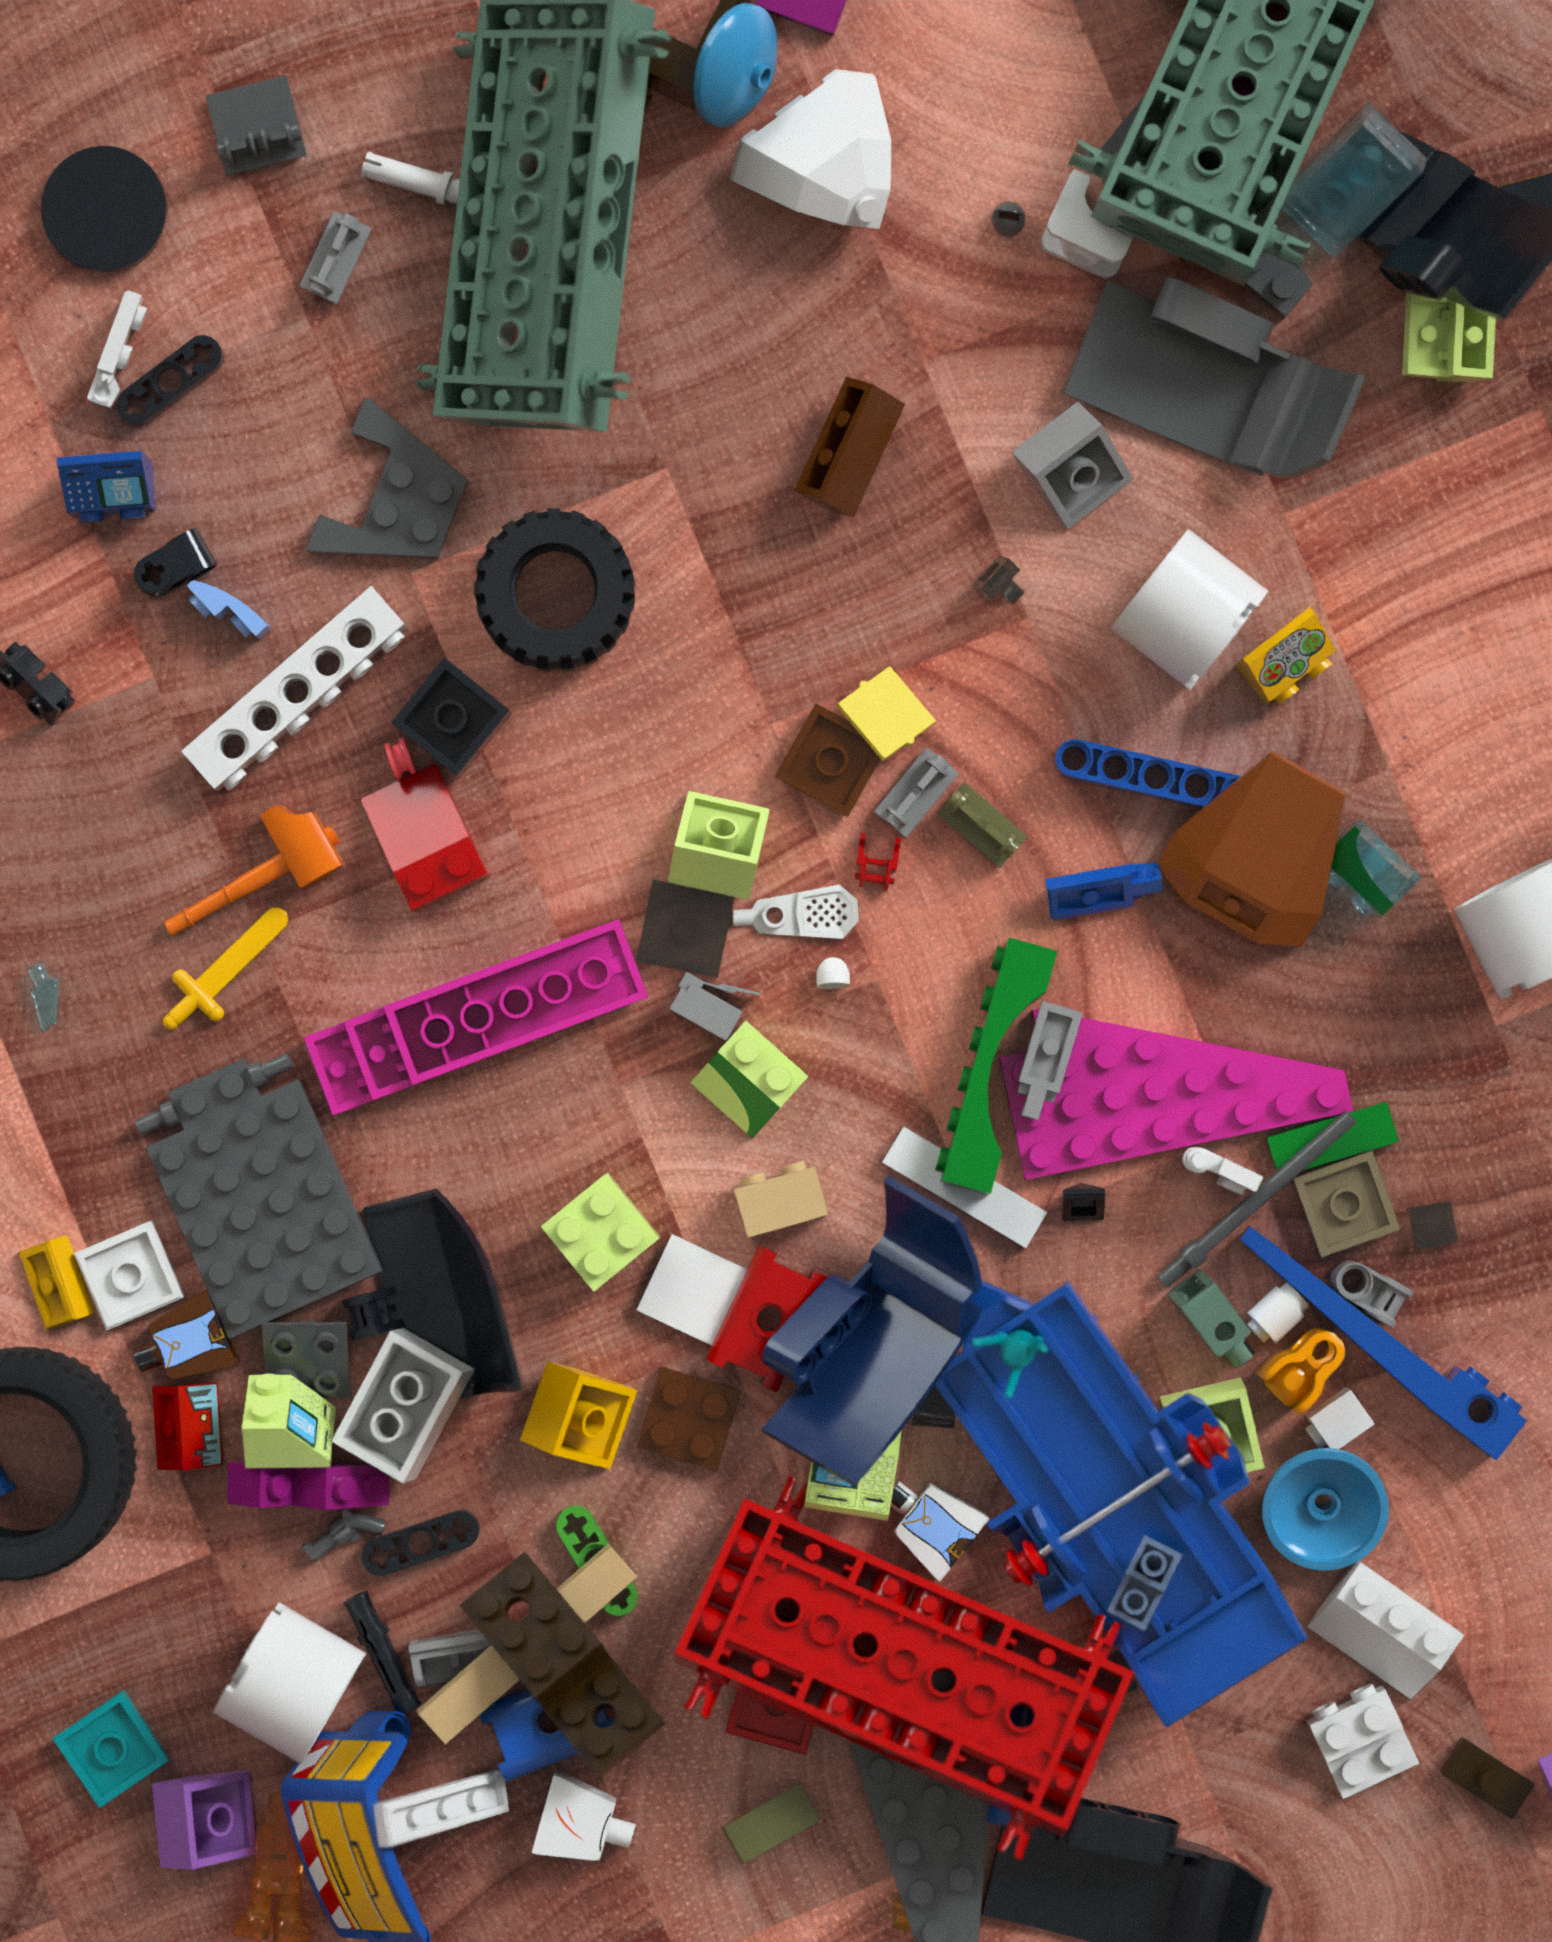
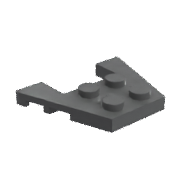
M364 398L351 433L391 449L390 455L362 527L357 529L319 514L306 550L321 554L340 553L348 555L363 554L438 559L468 480L373 401Z

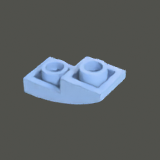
M194 580L187 585L194 593L188 600L205 618L212 613L217 619L221 620L232 610L235 614L229 620L245 637L253 633L258 639H261L272 629L258 614L232 595L211 585Z

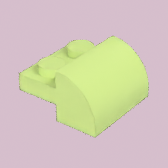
M1406 293L1402 376L1433 378L1439 382H1477L1492 379L1496 318L1476 312L1445 297L1438 301Z

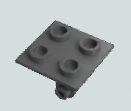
M286 75L205 95L217 140L218 154L223 163L226 176L307 156Z
M273 1320V1323H262L265 1374L292 1375L322 1398H350L348 1361L350 1327L347 1322H341V1320H336V1322H316V1320L303 1322V1320H298V1322L279 1323L278 1320Z

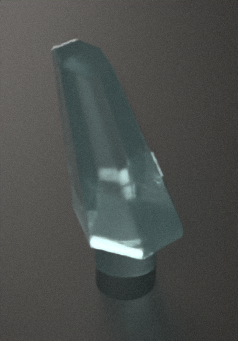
M39 962L29 967L28 971L36 985V988L30 992L33 996L43 1032L57 1022L60 979L59 977L51 979L43 962Z

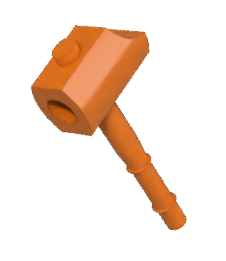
M275 805L260 814V817L280 853L242 874L227 886L223 885L222 889L188 908H183V911L165 920L164 924L168 932L173 936L190 925L194 926V923L227 904L234 903L235 900L253 893L290 871L299 887L306 888L345 866V863L335 847L341 842L334 828L331 825L324 827L316 812L295 814L290 812L284 805Z

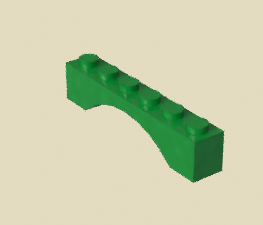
M1010 937L1007 939L1005 947L999 945L996 947L991 964V970L998 971L994 987L986 985L980 1004V1010L987 1011L983 1027H974L968 1050L975 1051L974 1060L971 1068L963 1067L957 1090L964 1092L960 1108L952 1107L946 1131L953 1132L950 1147H941L935 1171L942 1173L941 1183L987 1196L991 1194L1002 1155L993 1133L988 1111V1082L992 1061L1000 1040L1011 1023L1027 1006L1047 991L1057 955L1056 950Z

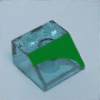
M1361 819L1351 823L1337 838L1329 883L1336 888L1341 884L1354 895L1350 902L1367 917L1371 913L1376 917L1383 916L1422 878Z

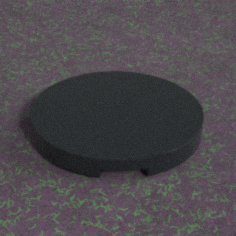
M113 146L89 147L67 157L50 175L41 200L43 226L49 240L65 259L79 267L102 273L122 271L144 260L158 245L157 242L164 230L168 213L164 188L152 168L132 152Z

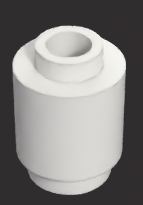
M1286 1282L1280 1288L1275 1286L1247 1312L1252 1319L1247 1326L1263 1343L1270 1338L1276 1344L1305 1317L1303 1312L1309 1307V1304Z

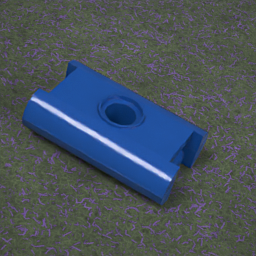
M526 1688L497 1699L480 1714L483 1725L491 1723L493 1725L506 1760L498 1764L506 1782L579 1754L560 1729L551 1734L542 1729L540 1720L545 1711ZM603 1708L596 1714L595 1725L600 1728H606L611 1726L616 1718L610 1720L606 1708Z

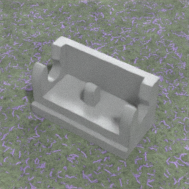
M478 1629L411 1640L408 1647L415 1685L421 1687L451 1681L489 1648L491 1644Z

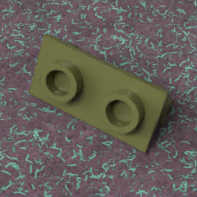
M965 782L937 813L999 868L1028 837Z

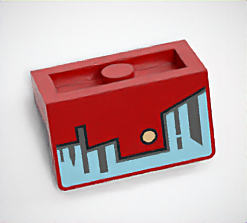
M205 1382L188 1385L152 1386L157 1470H191L222 1465L218 1384L216 1382Z

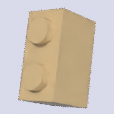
M800 1161L780 1167L782 1175L766 1180L765 1173L761 1172L740 1178L742 1187L735 1188L734 1191L748 1238L829 1215L815 1166L806 1168L805 1161Z

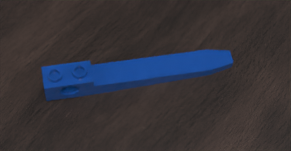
M1248 1225L1238 1237L1285 1282H1288L1304 1299L1424 1406L1491 1458L1497 1460L1527 1422L1524 1417L1518 1414L1523 1407L1504 1392L1497 1397L1485 1387L1490 1381L1471 1366L1466 1371L1455 1366L1445 1378L1254 1228ZM1483 1398L1488 1404V1413L1484 1419L1473 1421L1468 1414L1469 1405L1475 1399Z

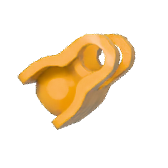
M1309 1328L1289 1347L1278 1350L1268 1356L1254 1373L1264 1380L1265 1386L1285 1406H1289L1294 1412L1302 1415L1316 1402L1322 1392L1325 1380L1343 1361L1345 1347L1343 1342L1334 1333L1323 1328ZM1325 1340L1327 1343L1326 1353L1324 1356L1315 1359L1312 1352L1316 1343Z

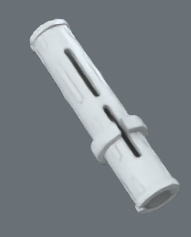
M373 152L367 153L365 160L368 161L363 163L362 178H368L436 198V203L445 205L447 202L457 204L460 179L454 178V173L444 171L443 174L379 156L373 154Z

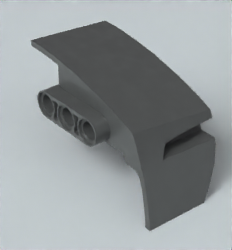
M1166 277L1159 296L1154 301L1106 280L1062 393L1255 475L1262 476L1266 472L1277 478L1285 479L1304 475L1330 462L1365 376L1359 373L1327 368L1268 344L1267 340L1274 326L1272 322L1183 281Z

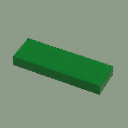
M1385 1101L1349 1112L1357 1123L1304 1170L1399 1142L1388 1103ZM1340 1115L1265 1137L1275 1171L1282 1167Z

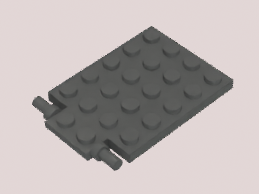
M288 1053L262 1064L260 1061L249 1065L245 1058L169 1091L168 1094L171 1100L160 1104L159 1110L135 1120L136 1127L141 1136L164 1125L172 1127L181 1123L184 1129L147 1146L146 1149L228 1339L239 1336L261 1326L262 1323H268L383 1272V1268L302 1081L297 1079L264 1095L261 1094L259 1088L269 1084L270 1078L294 1068Z

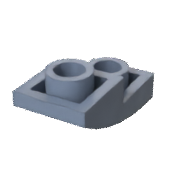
M1144 1535L1107 1612L1145 1631L1183 1554Z

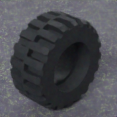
M547 508L546 512L536 513L535 510L525 513L523 518L514 523L511 520L502 527L503 531L496 538L492 537L485 546L487 550L483 558H479L476 568L477 578L476 582H474V595L476 597V608L479 618L495 644L504 653L524 666L528 665L537 668L539 671L551 672V670L567 672L573 671L576 667L585 664L588 666L598 661L597 658L605 652L609 653L617 645V640L625 633L630 624L629 619L635 605V582L629 559L617 538L612 536L600 522L585 517L583 513L574 510L571 513L564 512L560 508ZM564 552L573 555L586 565L593 577L595 594L591 608L582 620L571 627L559 630L541 628L529 621L518 606L516 583L519 574L530 560L543 553Z

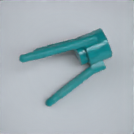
M1017 1330L1009 1335L1000 1331L997 1335L975 1338L971 1342L974 1347L997 1344L1001 1346V1357L1011 1367V1373L1004 1397L1008 1400L1012 1398L1022 1368L1031 1363L1037 1351L1044 1354L1048 1350L1041 1336L1033 1337L1024 1330Z

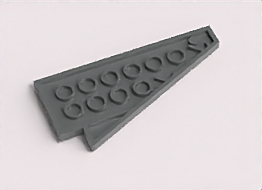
M938 1670L931 1676V1684L938 1692H950L956 1685L954 1675L947 1670ZM850 1742L915 1942H978L989 1804Z

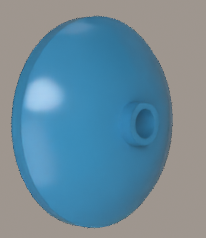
M742 3L734 6L717 21L702 47L695 70L694 100L700 117L711 125L724 128L746 118L763 99L772 83L777 65L778 38L773 20L764 8L752 3Z
M1332 1448L1308 1450L1288 1459L1270 1478L1262 1499L1263 1524L1273 1546L1291 1562L1313 1570L1341 1569L1363 1559L1381 1540L1389 1516L1387 1493L1377 1472L1360 1457L1344 1450ZM1322 1494L1330 1497L1329 1502L1326 1504H1318L1315 1500Z

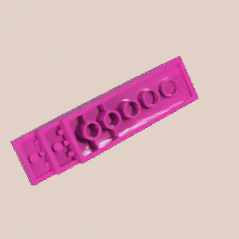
M617 919L390 1003L382 1008L346 1020L343 1023L303 1038L332 1116L641 1001L648 998L620 920Z

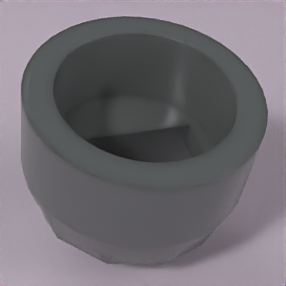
M1003 202L993 212V228L1002 236H1015L1024 227L1025 212L1015 202ZM999 213L1020 215L1019 221L998 219Z

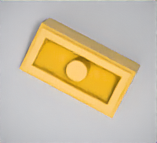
M64 1235L18 1252L46 1331L94 1313L92 1302L68 1236Z

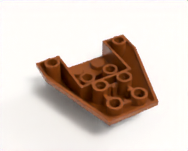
M1271 751L1176 829L1157 862L1160 871L1185 903L1256 943L1302 947L1323 912L1346 792L1276 752Z

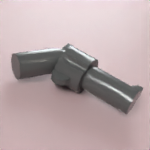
M349 1508L342 1509V1514L328 1525L329 1530L312 1544H302V1548L314 1562H317L337 1544H345L349 1540L353 1542L360 1539L359 1530L381 1536L385 1520L362 1513H352Z

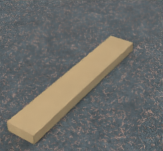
M608 1543L556 1589L585 1623L633 1582L637 1576ZM491 1645L416 1711L444 1744H447L517 1683L519 1679Z

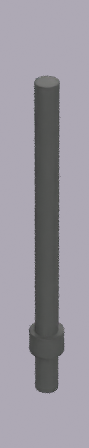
M1347 1110L1344 1111L1265 1180L1256 1192L1249 1194L1196 1242L1190 1240L1179 1250L1181 1255L1157 1275L1161 1282L1169 1288L1191 1267L1197 1269L1208 1259L1207 1253L1350 1130L1357 1121Z

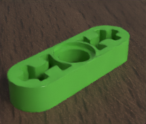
M570 1505L559 1514L556 1522L557 1532L575 1563L581 1568L585 1564V1556L590 1550L595 1548L602 1549L609 1541L592 1513L586 1507ZM571 1513L576 1518L581 1516L586 1518L587 1522L584 1523L582 1528L587 1538L592 1533H596L599 1540L587 1543L580 1552L574 1547L575 1544L581 1543L578 1534L575 1531L567 1533L564 1528L569 1522L567 1516ZM634 1582L627 1586L630 1594L626 1597V1606L621 1607L618 1602L611 1605L608 1602L603 1607L604 1610L614 1616H623L630 1613L638 1600V1590Z

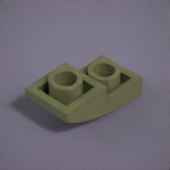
M799 1783L723 1826L722 1830L743 1865L820 1821V1818Z

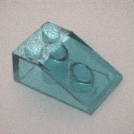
M1367 101L1294 178L1281 208L1335 259L1424 172L1427 158Z

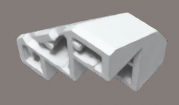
M835 69L822 79L823 84L805 97L799 95L775 113L777 118L759 131L753 129L740 138L730 174V179L733 182L800 213L841 225L880 229L891 187V137L877 80L873 74Z

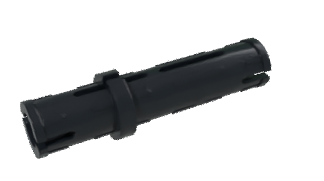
M368 1591L360 1592L348 1598L343 1603L359 1633V1636L356 1638L359 1644L364 1645L369 1653L395 1710L405 1714L417 1708L422 1703L413 1689L409 1677L387 1634L390 1629L387 1623H382Z

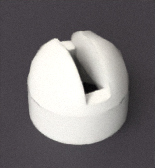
M835 957L823 960L816 972L817 987L821 989H840L850 986V972L847 965L841 959Z

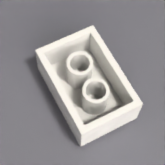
M404 1328L391 1330L331 1442L402 1483L415 1480L475 1369Z

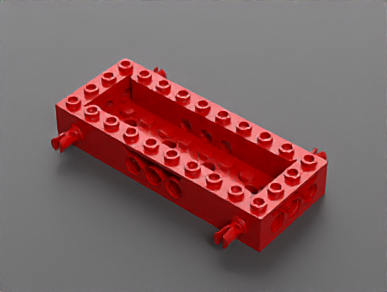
M787 1477L786 1484L774 1510L767 1509L744 1498L674 1653L675 1663L699 1674L689 1699L683 1708L691 1713L704 1695L705 1699L701 1718L709 1719L710 1712L722 1685H725L1004 1810L1012 1816L996 1850L1004 1853L1014 1836H1017L1018 1840L1013 1856L1016 1860L1022 1861L1023 1853L1035 1826L1063 1837L1134 1675L1133 1671L1107 1659L1117 1634L1122 1628V1624L1115 1621L1106 1636L1102 1638L1101 1633L1106 1616L1097 1614L1096 1621L1084 1648H1079L799 1523L797 1519L805 1503L808 1484L804 1483L796 1497L792 1500L791 1496L795 1485L794 1477ZM783 1600L795 1602L800 1610L798 1618L790 1623L780 1621L775 1615V1607L779 1602ZM869 1635L875 1639L878 1649L873 1656L863 1658L854 1652L853 1642L858 1636ZM947 1670L954 1675L956 1685L950 1692L941 1693L933 1688L931 1676L936 1671ZM1026 1705L1032 1710L1034 1721L1029 1727L1018 1728L1012 1724L1009 1713L1014 1706Z

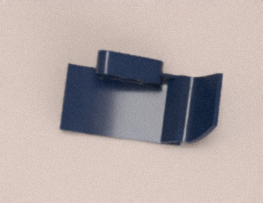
M890 1176L884 1181L886 1228L882 1238L872 1248L869 1261L851 1281L838 1274L830 1275L770 1338L762 1354L764 1365L798 1385L784 1404L762 1427L763 1433L853 1487L872 1468L918 1410L963 1345L981 1313V1307L969 1301L981 1288L982 1280L978 1259L960 1218Z

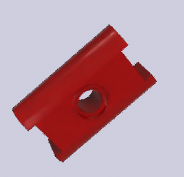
M758 1245L706 1360L722 1368L725 1367L727 1361H730L762 1376L759 1382L761 1386L778 1392L784 1376L764 1365L762 1362L763 1350L770 1338L828 1276L812 1269L809 1277L774 1261L777 1255L775 1251ZM764 1308H775L779 1312L780 1317L778 1324L772 1329L760 1328L757 1324L759 1312Z

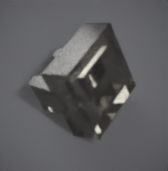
M1000 555L971 585L986 599L993 600L999 595L1004 601L1010 602L1012 605L1025 593L1012 580L1020 569L1009 558Z

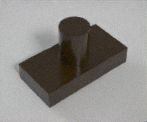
M1461 1737L1440 1770L1441 1774L1512 1820L1535 1785L1532 1781L1464 1737Z

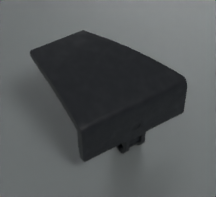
M437 1188L365 1207L363 1215L370 1241L383 1268V1272L379 1273L383 1289L341 1300L343 1308L348 1307L354 1330L350 1332L351 1340H358L404 1328L475 1369L459 1399L478 1394L522 1391L523 1386L490 1264L478 1239L462 1215ZM362 1306H363L364 1311H365V1315H366V1319H367L368 1325L366 1324V1321H365V1317H364V1314H363Z

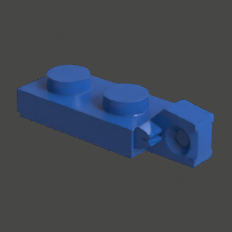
M1158 863L1129 864L1128 866L1126 864L1045 879L1050 918L1053 920L1133 906V900L1142 897V895L1163 891L1162 875Z

